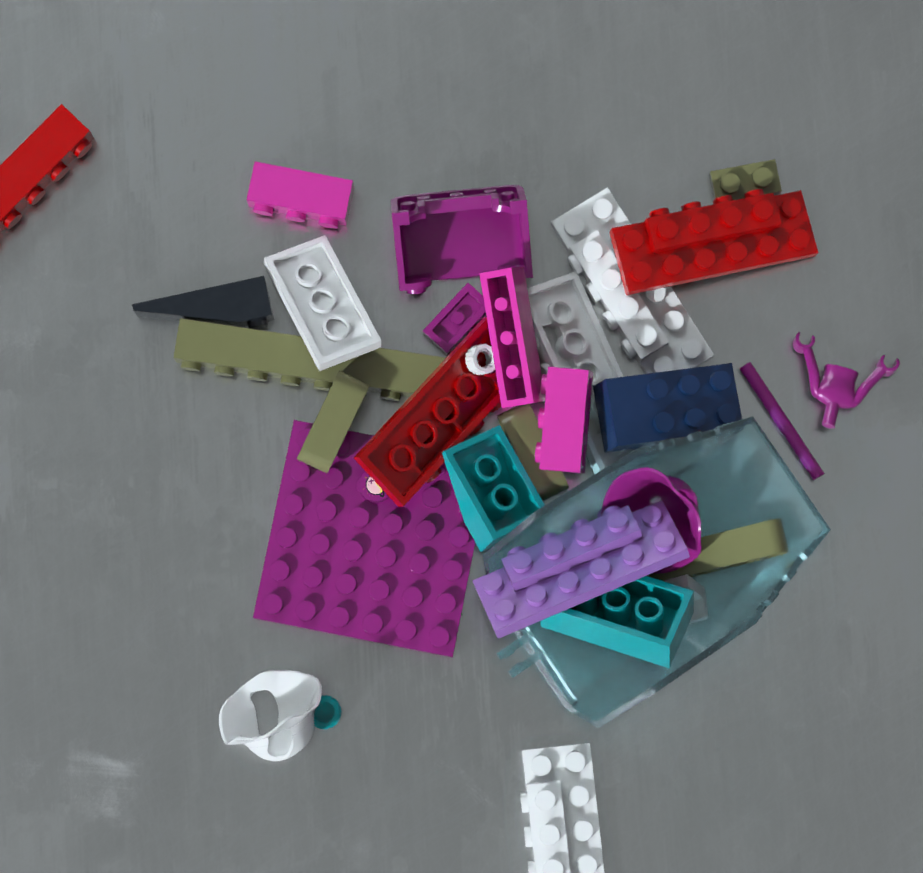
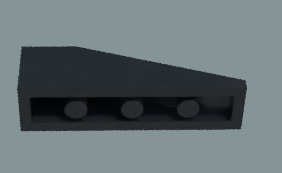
M264 276L132 304L133 311L138 317L176 321L182 318L236 327L248 326L249 329L256 330L267 327L268 322L274 320Z

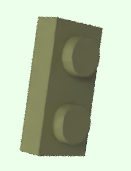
M775 159L714 170L709 173L714 199L725 195H732L733 200L743 199L746 192L755 189H763L764 194L774 192V195L782 192Z

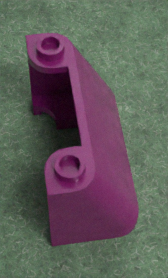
M502 185L403 195L391 199L400 291H406L408 294H420L426 292V287L432 285V280L480 276L479 273L510 267H524L525 278H533L527 199L522 186Z

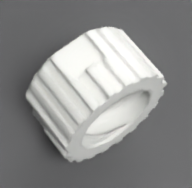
M485 343L468 349L465 364L470 372L476 375H483L495 370L491 346ZM479 352L485 354V367H481L478 364L477 357Z

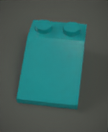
M500 425L442 452L464 523L481 552L537 525L549 514L547 507Z

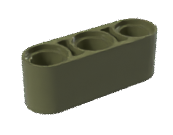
M342 371L338 372L297 460L326 474L328 473L370 385Z
M530 404L516 406L497 415L502 430L541 499L544 501L568 490L569 486L563 472L540 470V463L535 462V448L537 442H542L543 430L538 428V420Z

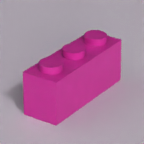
M255 161L246 200L249 207H252L253 212L257 214L272 216L273 212L286 214V218L292 221L305 222L306 218L318 220V224L323 227L336 229L338 224L347 225L354 183L353 180Z
M548 367V373L542 375L541 394L546 395L545 408H540L538 414V428L543 429L542 442H537L535 448V462L540 463V470L585 474L593 384L592 371Z

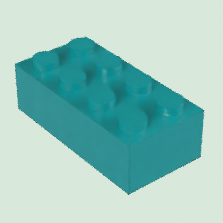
M644 576L541 620L540 623L543 628L670 668L694 613V591Z

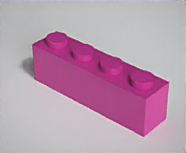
M510 267L479 273L502 408L544 402L545 395L541 394L542 373L524 267Z

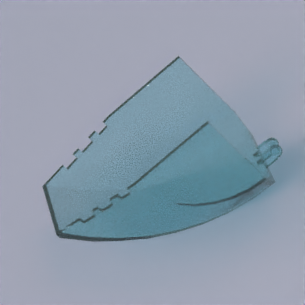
M753 416L723 424L702 433L698 431L691 433L687 437L676 440L672 438L662 441L658 445L651 447L643 446L633 450L531 514L483 554L485 573L487 575L503 568L501 559L507 557L508 552L514 547H531L538 544L540 538L547 533L559 535L570 530L572 524L578 520L586 519L592 521L596 519L598 512L602 509L606 492L611 483L624 472L644 467L659 470L666 476L680 478L692 488L697 496L699 505L701 537L781 518L789 553L692 577L705 587L708 618L688 625L670 668L543 628L539 621L515 631L514 633L518 639L496 653L500 660H502L503 658H508L515 653V650L524 646L530 655L528 659L517 663L508 671L512 678L533 664H536L565 709L600 728L661 690L758 622L764 610L774 602L779 595V591L794 577L799 566L804 560L809 558L831 529Z

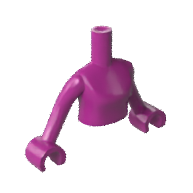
M798 332L793 340L794 350L804 354L811 395L826 405L822 426L826 428H835L840 408L849 409L857 407L883 376H892L900 365L899 359L896 358L893 368L886 367L884 365L885 355H882L877 363V368L862 382L855 393V383L859 375L857 371L838 365L826 364L820 382V373L812 349L815 337L812 335L809 344L804 345L799 341L800 332Z

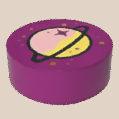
M364 472L359 481V488L363 497L373 503L383 502L388 499L389 496L367 472Z

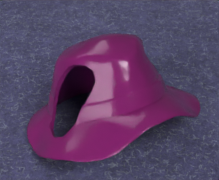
M644 467L624 472L611 483L603 501L601 516L604 510L611 506L622 508L628 505L631 512H635L662 500L690 555L687 559L654 572L657 574L668 573L689 564L701 553V519L699 516L698 500L692 488L682 479L666 476L659 470Z

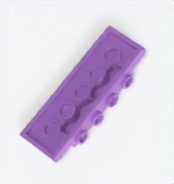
M660 500L635 512H631L628 505L622 508L611 506L604 510L601 517L592 521L586 519L578 520L572 524L570 530L559 535L547 533L540 538L538 544L531 547H514L508 552L507 557L501 559L503 568L472 581L494 632L499 639L687 559L690 555L663 501Z

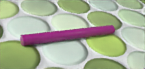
M749 362L742 366L740 371L813 481L825 474L752 363Z

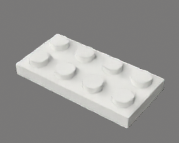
M325 235L264 258V266L319 371L381 348V339Z

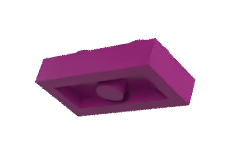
M467 283L424 328L423 334L448 355L486 314L483 295Z

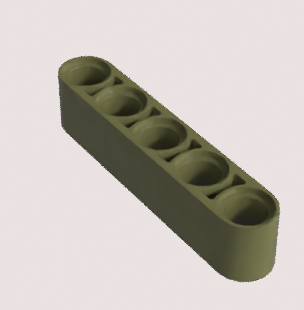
M781 518L772 519L701 537V553L692 562L675 571L661 574L651 573L647 576L665 582L666 580L686 574L690 577H696L789 553L782 520Z

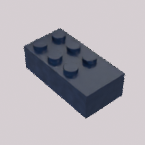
M732 363L609 378L593 386L604 453L730 436L744 429Z

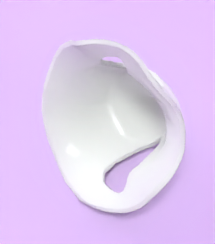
M267 670L253 677L230 696L220 710L219 727L224 743L227 745L244 744L257 756L270 761L286 760L296 755L306 747L313 736L314 710L319 705L322 696L320 681L313 675L294 670ZM267 690L273 694L278 705V725L270 732L261 736L251 696L255 692Z

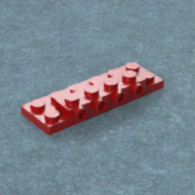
M755 189L746 192L743 199L733 200L732 195H725L712 201L713 205L701 207V203L695 201L681 206L682 211L670 213L669 208L656 209L649 213L650 217L646 218L644 222L612 228L609 233L625 294L631 295L815 257L819 252L802 191L799 190L774 196V192L764 194L763 189Z
M484 317L354 456L356 462L398 507L405 506L425 483H430L442 472L440 466L444 463L443 451L462 443L468 436L476 434L485 424L483 419L490 412L493 413L501 407L496 370L488 374L476 375L470 372L465 364L466 353L472 346L485 343L491 346L487 317ZM479 352L477 357L478 364L481 367H485V354Z

